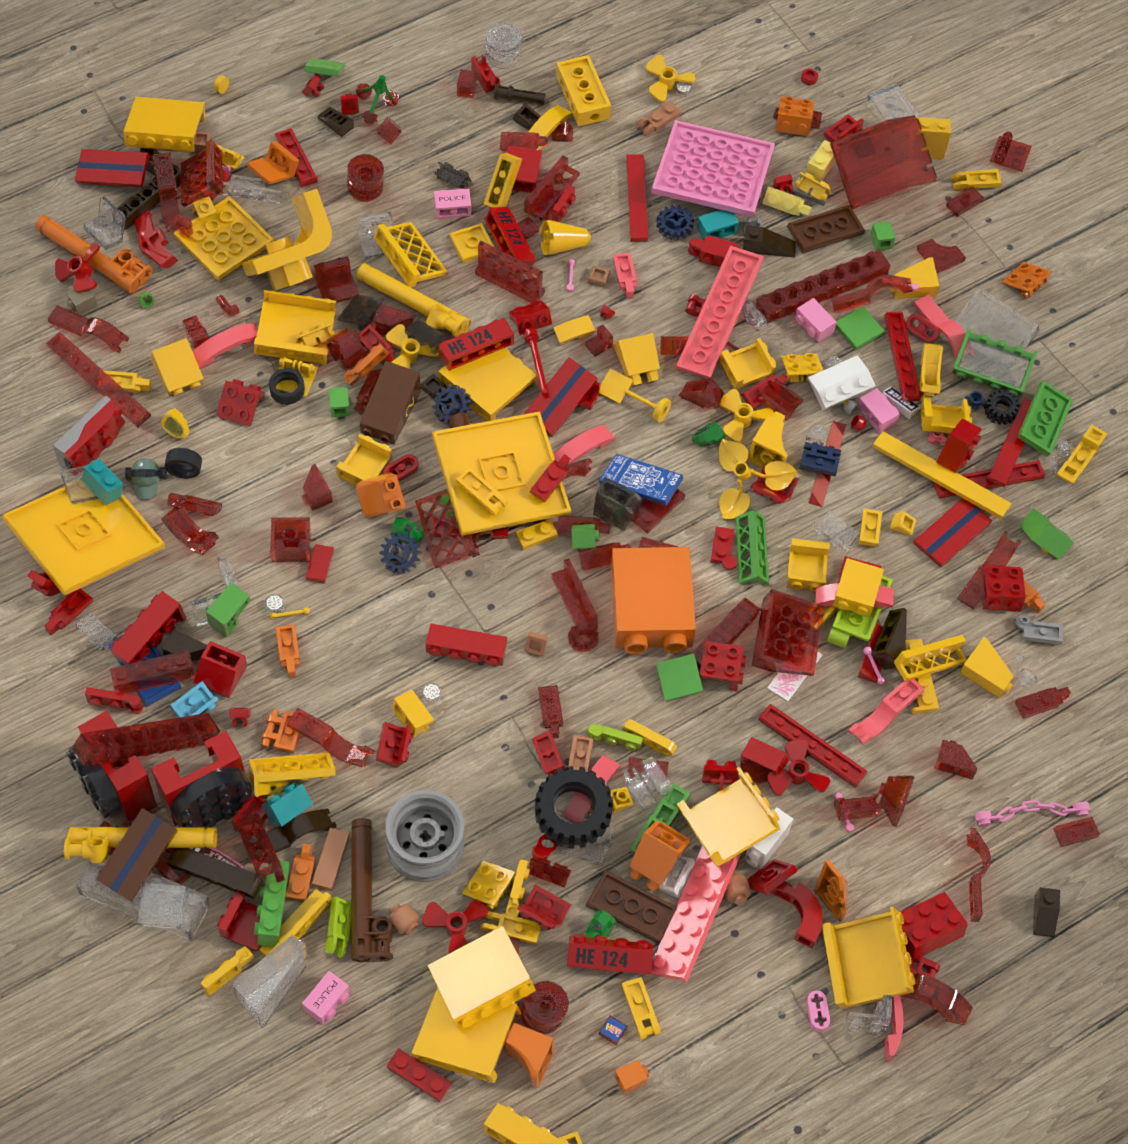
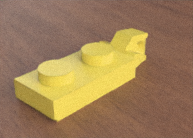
M772 187L767 188L762 203L800 216V213L809 215L812 207L804 205V200L800 197Z

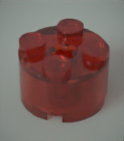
M348 328L342 329L326 340L329 342L326 345L335 361L339 360L342 363L340 367L346 371L369 354L367 349L360 343L359 340L361 338L355 330L350 331Z

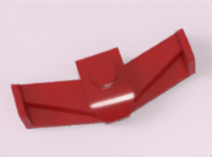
M146 210L134 220L139 247L142 253L149 256L157 265L168 269L178 262V259L164 247L169 242L161 229L157 228L154 231L152 214L149 210Z

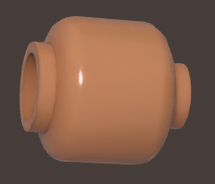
M737 872L732 874L724 893L728 902L740 905L745 903L750 897L751 889L746 876Z
M397 904L389 911L391 913L389 919L391 920L392 927L398 934L409 935L419 926V916L409 904L402 906Z

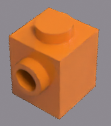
M639 1060L615 1070L614 1074L623 1095L647 1085L649 1076L646 1066L644 1064L641 1065Z

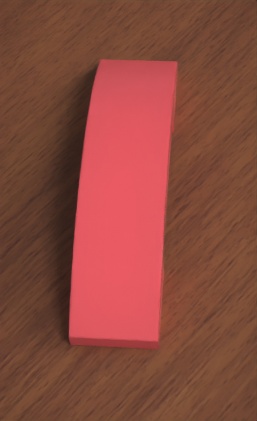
M243 324L227 329L211 337L192 352L199 369L215 362L214 357L245 343L248 346L254 343L258 332L255 324Z
M605 425L597 426L573 438L553 455L557 462H559L564 454L571 459L566 466L569 469L571 468V463L597 447L601 449L614 441L615 437Z
M839 583L817 587L815 606L835 607L833 603ZM880 585L874 607L893 608L894 589Z
M602 755L591 770L596 772L597 778L602 777L605 780L606 786L620 767V764ZM576 792L562 817L572 823H581L590 812L593 804L586 795Z
M900 996L883 999L890 1000L892 1035H888L885 1039L886 1062L892 1060L902 1037L904 1020Z

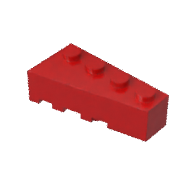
M161 591L159 595H155L151 600V604L139 613L138 619L126 628L123 636L114 641L110 649L113 656L131 670L134 669L150 653L151 646H158L166 632L171 634L173 629H176L174 625L178 621L183 622L187 619L181 604L164 591Z

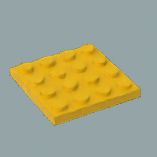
M230 196L214 206L215 214L200 219L198 216L173 233L174 237L218 281L240 267L242 262L252 259L267 249L265 244L274 241Z

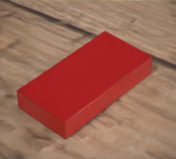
M315 544L306 580L325 583L334 547Z

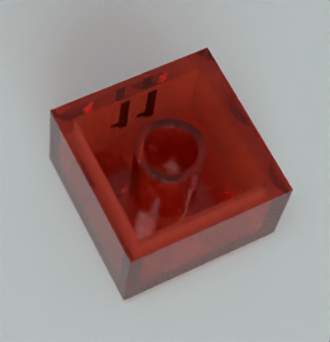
M310 517L271 518L270 553L272 562H310Z

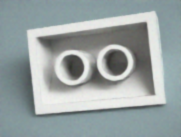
M858 355L808 377L822 411L867 392L876 386L868 368Z

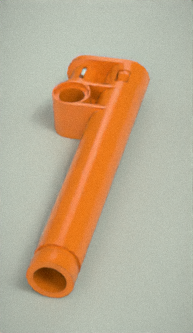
M42 215L36 222V230L74 256H80L83 259L91 246L47 215ZM122 249L112 259L98 251L88 262L93 269L131 294L136 292L153 273V267L142 264L141 260L135 257L130 249Z

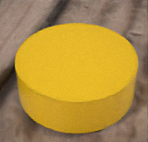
M223 75L217 77L214 82V90L223 94L228 89L229 79Z

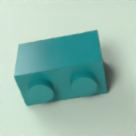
M719 209L718 211L699 216L697 229L703 240L707 236L721 239L737 234L739 222L733 212Z
M99 458L84 466L82 481L106 506L121 497L123 483Z
M290 782L286 784L281 792L267 797V801L262 804L273 826L282 827L313 805L302 783Z

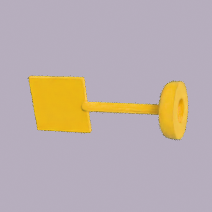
M610 368L601 383L599 394L619 404L627 394L654 408L653 419L660 423L665 419L671 407V400L663 398L657 405L629 391L634 380Z

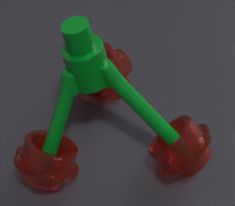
M380 75L379 79L371 86L362 83L357 85L356 94L361 100L368 99L372 94V89L376 92L371 110H365L364 115H362L364 122L369 124L378 122V114H375L374 110L380 94L385 92L383 99L386 106H395L400 99L398 93L388 90L384 75Z

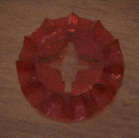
M587 622L572 626L568 632V642L577 651H590L598 644V632L594 626L588 625ZM581 631L584 635H588L586 642L580 637Z

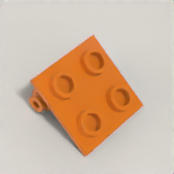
M1023 262L1002 283L1022 290L1021 296L1026 299L1030 298L1034 292L1048 281V275L1052 271Z

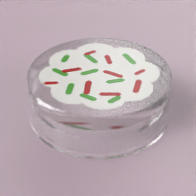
M677 82L675 85L676 94L682 97L689 96L692 92V84Z
M272 594L266 598L265 608L269 613H281L284 610L285 603L282 596Z
M428 683L422 688V698L425 702L433 704L441 699L442 691L436 683Z

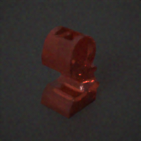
M196 315L182 320L187 336L191 337L194 350L209 339L206 329Z

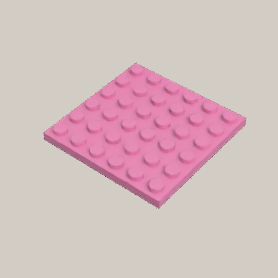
M675 120L651 193L754 217L775 143Z

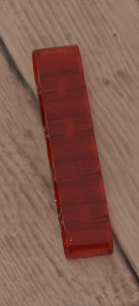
M746 597L737 604L692 652V654H695L699 673L705 642L732 644L757 618L761 608Z

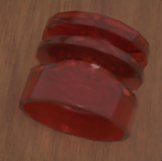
M370 154L355 156L350 160L347 169V189L349 194L354 199L365 202L378 198L383 192L384 166L382 162Z
M537 982L534 984L536 991L524 998L521 1007V1017L527 1028L545 1035L553 1033L561 1026L568 1011L569 1000L564 989L555 982ZM540 1008H542V1010H547V1013L545 1014L544 1011L540 1012Z

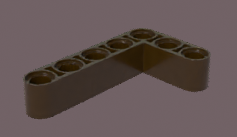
M141 148L139 152L149 154L146 170L153 174L154 177L114 210L116 226L120 230L129 229L135 224L134 220L146 210H152L182 184L180 168L153 148Z

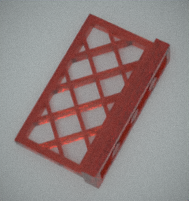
M212 139L206 142V149L181 162V205L184 208L213 191L216 195L223 192L222 150Z
M483 241L479 242L478 266L475 269V275L530 303L540 300L545 293V288L542 287V271Z
M448 489L415 500L436 569L468 556L474 558L480 555L474 534L461 535L450 495L446 506L439 503L442 496L449 495ZM427 502L433 503L429 512L424 511L421 505ZM436 506L444 508L440 517L433 515ZM448 510L454 513L451 522L444 520ZM430 517L438 520L433 529L427 526ZM441 522L449 525L444 534L437 531ZM453 527L459 529L456 539L448 536ZM434 533L442 536L438 545L432 543ZM446 539L454 541L450 550L442 548ZM457 544L463 545L465 552L456 554L453 551ZM440 550L448 553L444 560L437 561V555Z

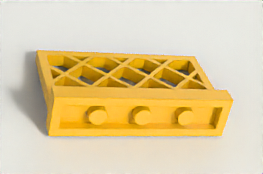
M412 222L386 227L384 224L378 225L373 238L409 287H415L417 282L447 274L448 271ZM409 229L412 234L406 233L403 230ZM391 232L399 235L398 238L392 236ZM400 236L410 239V242L401 240ZM412 241L418 242L421 247L412 244ZM400 245L407 247V250L402 249ZM409 249L418 251L419 255L409 252ZM421 253L428 255L430 259L422 257ZM408 257L417 260L416 263L412 262ZM420 261L428 264V268L418 264V262ZM430 266L438 268L439 271L430 269ZM418 270L426 272V274L420 275Z

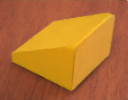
M902 510L894 514L890 529L911 536L917 520Z

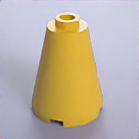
M552 220L543 221L541 225L540 236H543L544 242H540L544 255H553L586 247L590 243L591 235L585 228Z

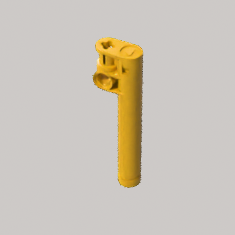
M363 263L356 274L358 280L427 316V325L436 329H446L452 332L453 337H458L469 330L471 319L366 263Z
M70 827L64 843V857L66 860H69L71 856L89 859L92 863H102L108 859L111 848L118 846L129 827ZM174 827L178 831L167 847L216 848L217 829L216 827Z

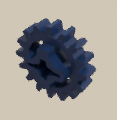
M671 205L670 209L665 207L664 211H659L656 228H659V233L664 232L663 237L670 236V240L673 237L679 240L680 236L685 239L686 234L690 235L691 230L694 229V217H691L692 212L687 213L686 207L682 210L680 205L677 208Z
M449 384L447 389L441 387L442 393L436 392L438 398L432 400L436 402V405L432 406L433 409L437 410L434 415L439 416L438 420L444 421L447 425H449L452 415L472 411L468 407V405L472 404V401L468 400L470 394L465 393L466 390L464 388L460 389L458 385H455L453 388ZM451 403H452V404H456L457 406H449V405H447V404H451Z
M398 532L397 537L392 533V539L385 538L386 545L381 544V547L384 548V551L379 552L380 555L384 556L381 562H387L385 567L387 569L392 567L391 571L393 573L397 569L400 574H403V569L409 573V567L416 568L415 561L420 562V559L417 557V555L422 554L421 551L417 550L420 544H414L416 538H410L408 533L403 536L402 532ZM400 541H407L409 545H402ZM399 548L404 551L402 552V558L397 555L399 554ZM398 560L401 565H395L392 561Z

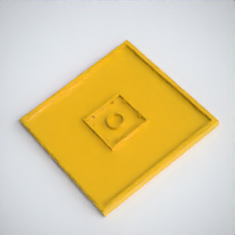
M540 412L432 432V439L462 536L571 514V508L562 482L545 503L530 493L533 485L551 462L555 460ZM469 466L508 500L509 503L505 507L502 506L496 516H493L487 508L456 482V479ZM494 497L490 500L493 504L497 501Z
M82 479L2 515L3 521L64 596L165 548V543L123 494L119 499L106 506Z

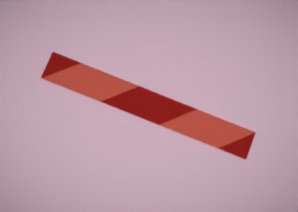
M833 421L826 447L830 445L834 446L835 449H840L847 424ZM817 473L809 504L823 506L831 479L830 475Z

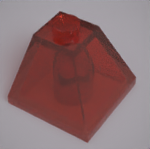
M912 775L888 776L886 783L882 782L878 794H881L879 802L892 826L897 827L915 778Z

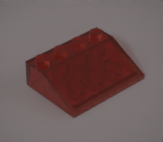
M771 589L762 601L751 666L769 672L813 676L825 607Z

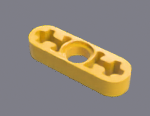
M628 719L622 727V731L641 736L643 738L642 744L665 756L671 757L677 749V745L670 739L633 720Z

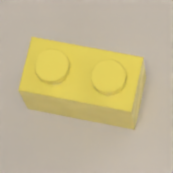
M824 140L808 162L806 173L814 176L818 182L823 181L837 161L840 147Z

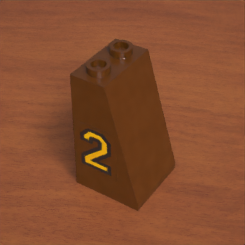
M385 361L360 421L361 433L365 436L380 439L384 443L395 445L421 393L420 372Z

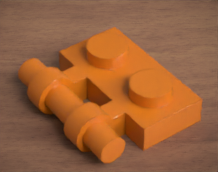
M273 709L266 720L267 727L265 732L262 733L261 747L267 749L270 742H275L274 750L294 754L304 722V715L285 711L283 718L278 717L279 711ZM275 726H280L278 734L273 733Z

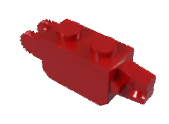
M707 236L705 240L690 239L688 252L693 256L699 257L700 262L721 268L730 246L737 248L739 246L731 241Z

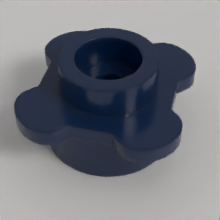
M973 391L969 396L965 397L973 410H978L979 406L986 404V399L979 391Z

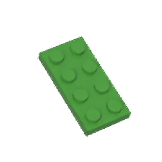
M1043 380L1037 388L1017 438L1048 457L1052 453L1073 399Z

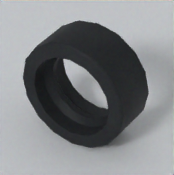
M290 368L279 369L274 372L269 380L271 397L276 402L285 405L298 402L303 397L305 391L303 376L298 371ZM283 380H293L298 384V387L291 393H281L276 390V385Z
M173 448L167 452L165 469L168 473L184 479L194 478L200 474L202 457L197 452L187 448Z

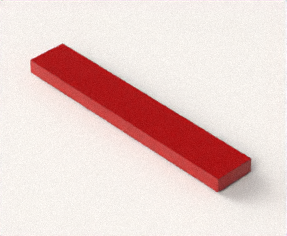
M626 154L630 242H648L644 154Z
M886 312L884 317L902 401L920 402L922 397L903 312Z
M1024 397L987 481L1005 488L1025 443L1017 438L1032 403L1031 399Z
M1040 461L1014 465L1006 486L1044 479L1045 473ZM992 469L962 475L987 490L1002 487L987 481ZM933 482L939 499L956 496L955 493Z
M769 704L759 716L758 721L788 742L802 739L807 740L808 748L806 754L856 788L868 771L772 704Z

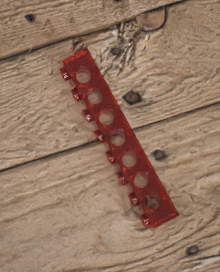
M880 249L874 252L871 251L862 257L853 258L847 263L838 264L832 269L823 270L817 275L808 276L802 281L793 282L787 287L778 288L774 292L759 296L756 299L755 310L766 325L796 313L798 307L813 298L820 303L887 276L891 264Z
M204 713L81 733L72 748L83 766L99 765L106 762H116L117 760H128L134 755L136 757H146L151 754H163L168 751H179L185 748L205 745L204 741L218 735L220 729L210 714Z

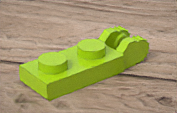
M591 724L588 727V737H592L594 741L598 742L603 739L610 745L619 744L630 751H641L643 743L641 736L598 724Z
M337 896L331 899L328 939L325 942V952L328 954L335 952L338 958H342L345 956L347 942L349 941L351 902Z

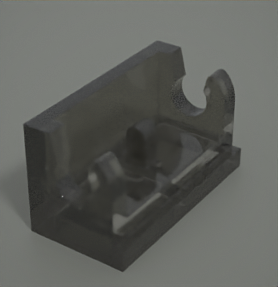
M420 320L415 321L405 329V334H410L408 339L417 338L428 344L430 348L435 347L431 351L434 355L439 352V344L445 341V334Z

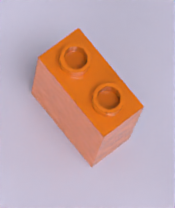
M690 547L613 548L610 569L615 649L624 648L625 652L629 654H641L646 652L648 648H664L665 652L676 654L684 652L687 647H692L696 626Z

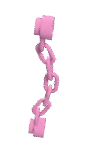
M1032 800L1023 802L1020 807H1006L997 816H991V811L975 813V819L979 826L990 825V821L994 820L1005 822L1013 817L1015 812L1021 810L1032 812L1040 809H1049L1052 813L1060 816L1076 813L1077 817L1089 815L1090 807L1089 802L1074 803L1073 808L1068 809L1066 806L1055 802L1049 805ZM1037 803L1035 805L1036 808L1027 809L1028 806L1025 805ZM1055 806H1058L1065 810L1061 813L1053 809H1055ZM1009 810L1011 814L1003 819L1001 814Z

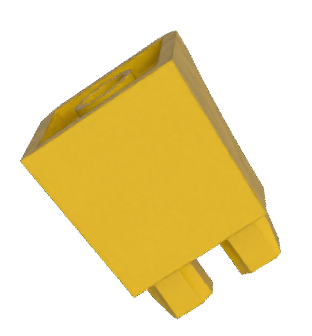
M653 333L619 340L613 344L625 376L634 380L631 386L642 384L640 375L645 373L648 383L658 380L657 370L660 369Z
M775 412L772 417L767 416L752 440L748 462L763 468L764 464L772 461L786 462L788 455L782 441V432L785 424L783 422L785 419L783 414Z

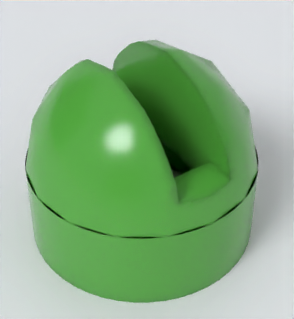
M143 292L139 295V302L143 307L148 308L154 304V297L149 292ZM145 296H146L147 299L149 300L148 302H145V300H144V297H145Z

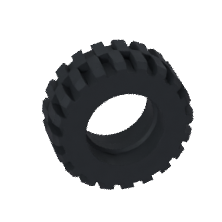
M568 766L565 771L560 768L556 770L554 775L550 773L546 777V781L540 784L539 791L535 797L536 823H539L540 831L546 833L548 840L557 841L556 845L561 847L563 844H566L568 848L574 849V845H579L580 848L586 847V843H595L598 837L604 835L611 821L613 797L610 795V788L605 786V780L602 777H596V772L592 770L589 773L585 772L584 767L579 766V770H574L573 766ZM566 792H580L591 800L593 812L590 818L584 822H565L555 813L554 804L556 799Z

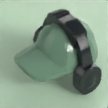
M139 459L133 464L132 468H125V479L132 480L135 494L141 499L153 498L157 493L159 478L161 480L167 479L165 467L159 468L158 464L152 459Z

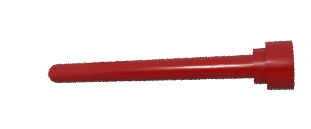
M533 328L527 329L524 332V339L531 348L541 393L546 395L548 394V388L537 346L539 340L538 331Z

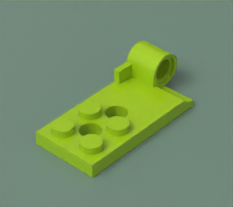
M882 575L880 585L890 588L893 579ZM873 607L870 617L859 615L853 611L839 609L827 642L844 649L847 646L850 635L869 642L882 608Z

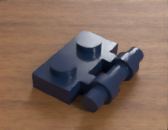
M805 442L804 449L806 450H803L799 469L836 477L841 450L835 449L834 446L830 445L826 447L818 445L816 442Z

